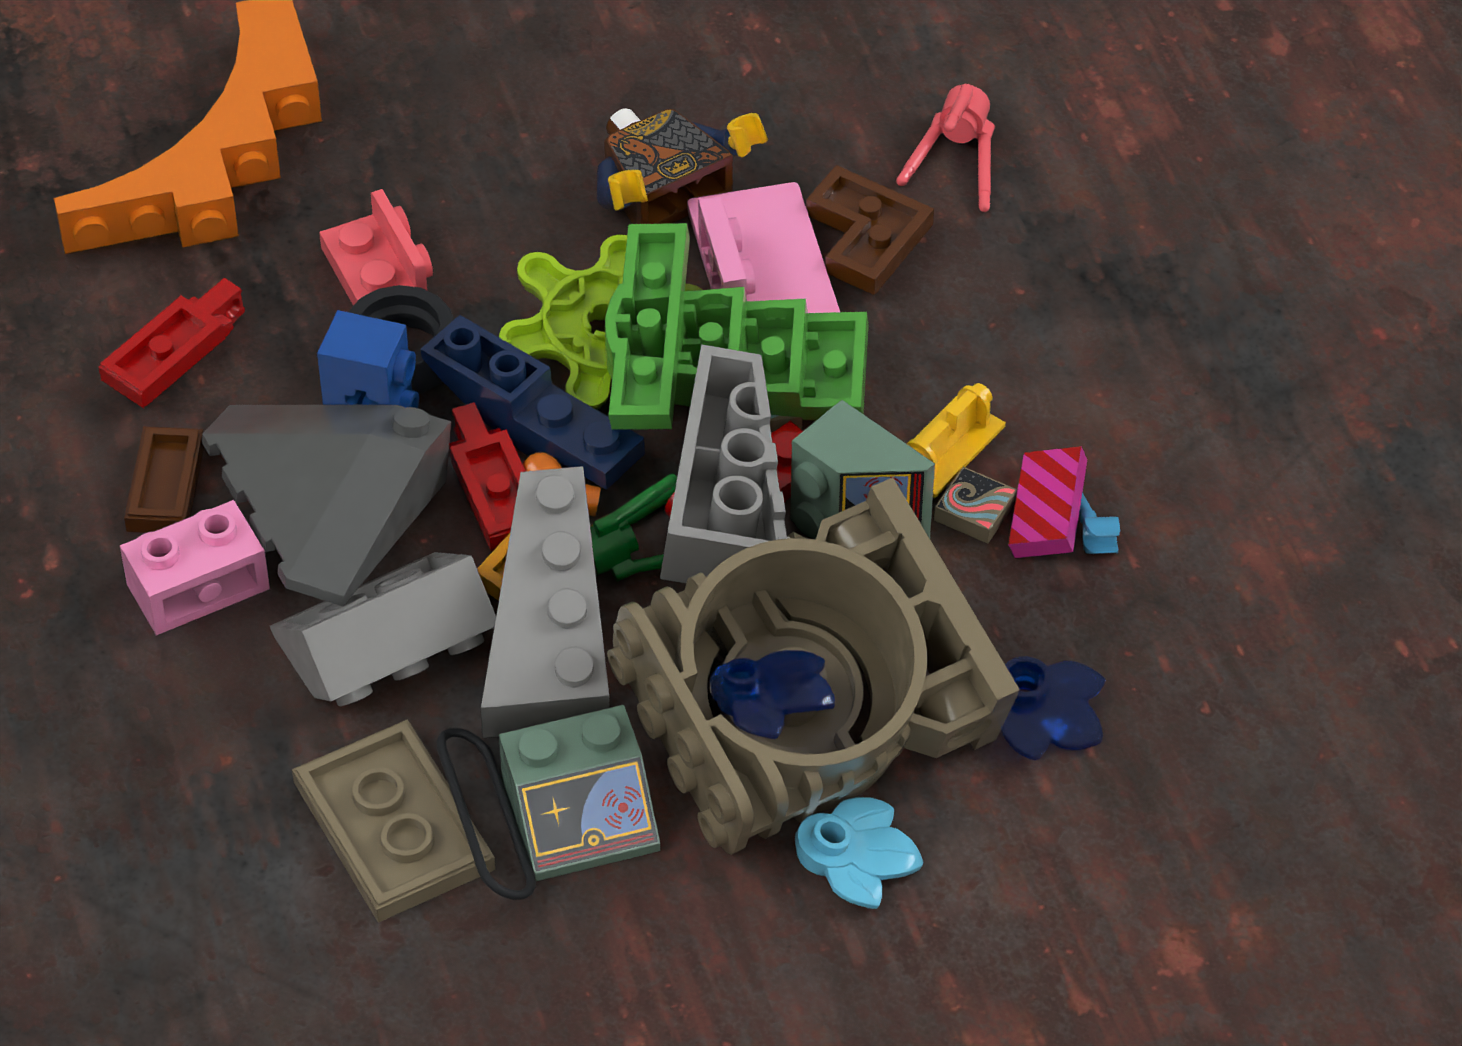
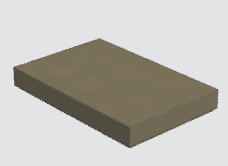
M408 719L292 769L295 786L378 923L480 877L449 784ZM472 822L490 873L496 870L495 857Z

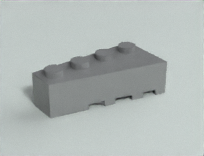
M701 344L660 579L687 583L689 577L698 573H703L707 577L723 561L748 547L772 540L790 538L786 535L784 522L786 510L783 492H780L777 476L778 458L776 444L772 443L770 430L771 413L762 355Z
M583 466L520 473L481 703L483 738L498 737L501 733L609 708V688Z

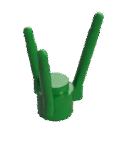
M669 474L613 513L594 521L590 525L596 576L611 571L614 579L618 582L635 573L662 568L664 554L635 560L631 559L630 554L639 550V545L631 525L666 505L668 499L675 492L677 482L675 474Z

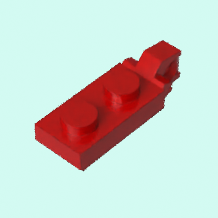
M223 278L199 299L195 296L190 299H186L182 295L179 296L100 363L98 368L101 381L144 409L226 339L234 328L233 323L245 312L241 288Z
M475 402L452 409L455 420L454 432L458 441L449 443V452L453 468L490 550L494 551L511 532L520 473L526 471L507 429L501 431L500 428L488 431Z

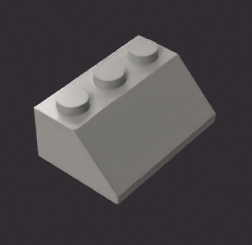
M434 552L360 585L344 606L324 601L270 625V629L275 640L312 696L326 701L336 700L338 706H344L370 695L373 692L370 683L392 674L394 680H401L429 667L426 658L447 649L450 655H455L480 645L484 642L482 632L495 627L496 615L472 555Z

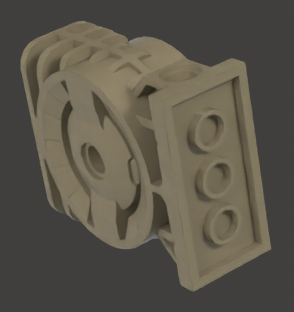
M893 477L871 486L866 501L823 519L815 540L788 538L756 544L730 556L709 573L707 577L703 573L689 577L685 590L676 593L671 587L667 586L653 594L651 605L642 608L636 602H630L621 606L616 623L613 625L614 648L607 651L608 661L616 679L621 685L629 683L640 702L637 704V711L646 733L652 739L659 737L670 757L667 759V765L675 785L682 793L690 792L700 810L698 822L705 839L711 847L717 848L721 846L730 855L743 850L746 847L748 838L756 834L764 839L777 834L781 829L782 823L792 817L802 822L806 817L814 813L837 807L843 800L858 797L883 775L904 748L938 758L968 743H971L974 750L995 741L1020 691ZM774 604L777 605V607H778V608L780 609V611L784 614V616L788 619V621H784V620L782 619L780 613L778 612V610H777V608H776V606H775ZM712 627L715 628L729 652L723 663L717 687L718 707L722 715L720 714L716 717L712 715L707 690L709 671L720 649L707 633ZM855 659L860 664L865 675L870 693V711L867 725L860 736L859 744L856 745L849 734L855 725L861 709L863 682ZM783 682L794 683L804 691L805 695L799 697L788 696L782 693L777 684Z

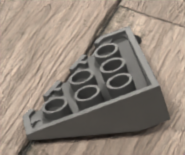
M229 405L203 432L202 444L209 456L220 455L221 453L227 465L222 467V479L236 503L247 502L248 499L254 510V513L250 514L249 526L265 552L274 551L276 548L283 562L278 564V576L285 588L344 606L445 484L451 421L428 415L427 412L418 408H405L399 405Z

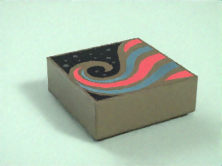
M963 467L935 506L934 521L988 544L1014 507L1017 489Z

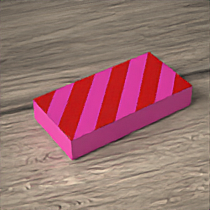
M1082 446L1024 453L1008 543L1014 558L1073 552L1087 466V458Z

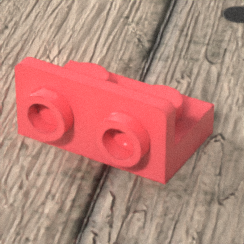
M383 189L371 192L372 215L319 232L321 249L353 305L361 297L380 288L403 285L420 287L427 290L426 278L433 276L432 263L425 246L422 243L417 245L413 243L409 222L401 206L393 207Z

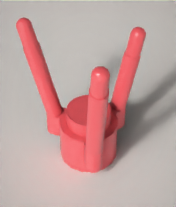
M970 84L955 86L949 91L942 111L935 114L931 127L897 177L896 182L899 186L907 184L940 134L944 133L949 140L956 143H966L976 138L978 140L979 209L981 212L989 211L991 195V138L995 125L986 119L990 110V101L981 89Z

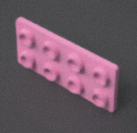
M784 183L688 200V214L711 289L744 287L747 301L806 299L808 313L840 312L803 196L797 183Z

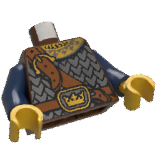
M625 108L617 111L607 122L606 130L609 135L604 141L605 159L597 168L598 203L608 210L615 209L617 211L624 209L632 224H672L689 216L687 203L689 199L733 192V156L744 157L751 152L752 145L764 144L768 141L759 114L749 113L739 116L728 123L727 129L720 131L690 121L675 109H665L643 120L631 109Z

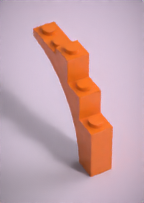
M246 0L236 2L240 33L236 63L218 100L203 120L176 145L132 172L99 186L54 198L65 254L173 232L179 233L182 247L239 236L231 188L281 178L274 131L322 121L318 81L292 0Z

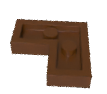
M838 165L829 172L806 199V209L809 217L845 233L825 257L827 273L873 295L879 291L933 226L934 208Z

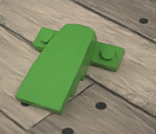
M687 223L628 225L623 282L618 285L611 297L605 316L607 370L612 378L609 406L611 429H672L674 404L689 407L691 405L701 344L762 355L771 415L802 417V420H817L840 400L845 401L862 414L864 413L869 329L867 312L808 313L806 299L747 301L744 287L685 291L690 242Z

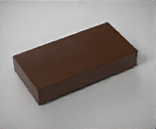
M143 426L124 517L127 532H155L191 517L204 451L202 444L203 429Z

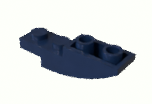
M461 315L420 349L422 359L465 405L475 402L482 420L492 429L500 428L501 431L507 429L513 445L528 457L537 452H545L552 455L562 468L583 466L584 477L607 490L645 455L644 437L630 429H611L608 416L552 384L549 366Z

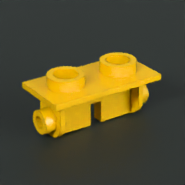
M976 383L973 386H964L958 392V395L914 439L907 443V445L935 463L933 498H936L952 482L960 470L966 467L1006 426V422L990 414V402L993 397L990 390L983 384Z

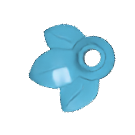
M855 797L843 800L834 809L832 814H812L801 822L795 834L796 852L800 863L810 872L826 876L833 892L849 903L866 908L877 909L882 899L881 880L908 876L919 871L923 865L922 856L912 839L899 829L890 827L894 817V808L882 800L871 797Z

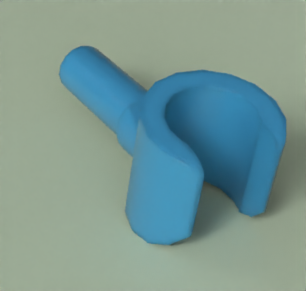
M1082 492L1079 520L1082 524L1083 550L1088 554L1118 553L1116 536L1120 535L1119 518L1117 516L1097 517L1096 512L1092 510Z

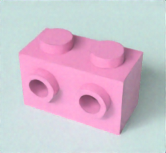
M234 500L212 509L202 510L192 517L155 532L145 533L135 540L120 545L127 586L156 636L270 589L265 550Z

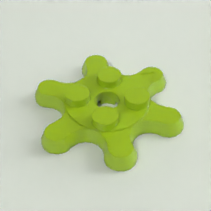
M614 235L607 238L600 247L598 262L586 270L575 271L568 269L547 253L533 252L523 256L518 262V278L524 289L542 302V308L539 313L531 318L513 320L506 323L499 333V338L535 359H554L570 370V376L566 382L565 392L596 410L606 403L610 394V386H612V378L607 370L605 332L596 330L593 334L590 322L593 320H605L610 299L618 285L623 282L627 235ZM685 284V291L703 290L696 285Z

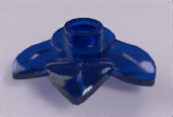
M803 650L777 651L757 661L746 658L734 659L719 666L710 678V692L717 701L721 711L732 716L734 724L740 729L765 738L776 739L779 737L784 727L785 715L828 710L835 707V696L826 679L820 675L825 667V660L814 653Z
M1028 656L1013 658L1005 664L1019 689L1030 691H1019L1001 729L1005 740L1016 752L1026 758L1039 760L1051 743L1059 748L1068 750L1087 749L1101 743L1103 732L1100 720L1087 702L1098 694L1105 685L1106 679L1101 674L1084 664L1074 661H1062L1046 666L1039 659Z

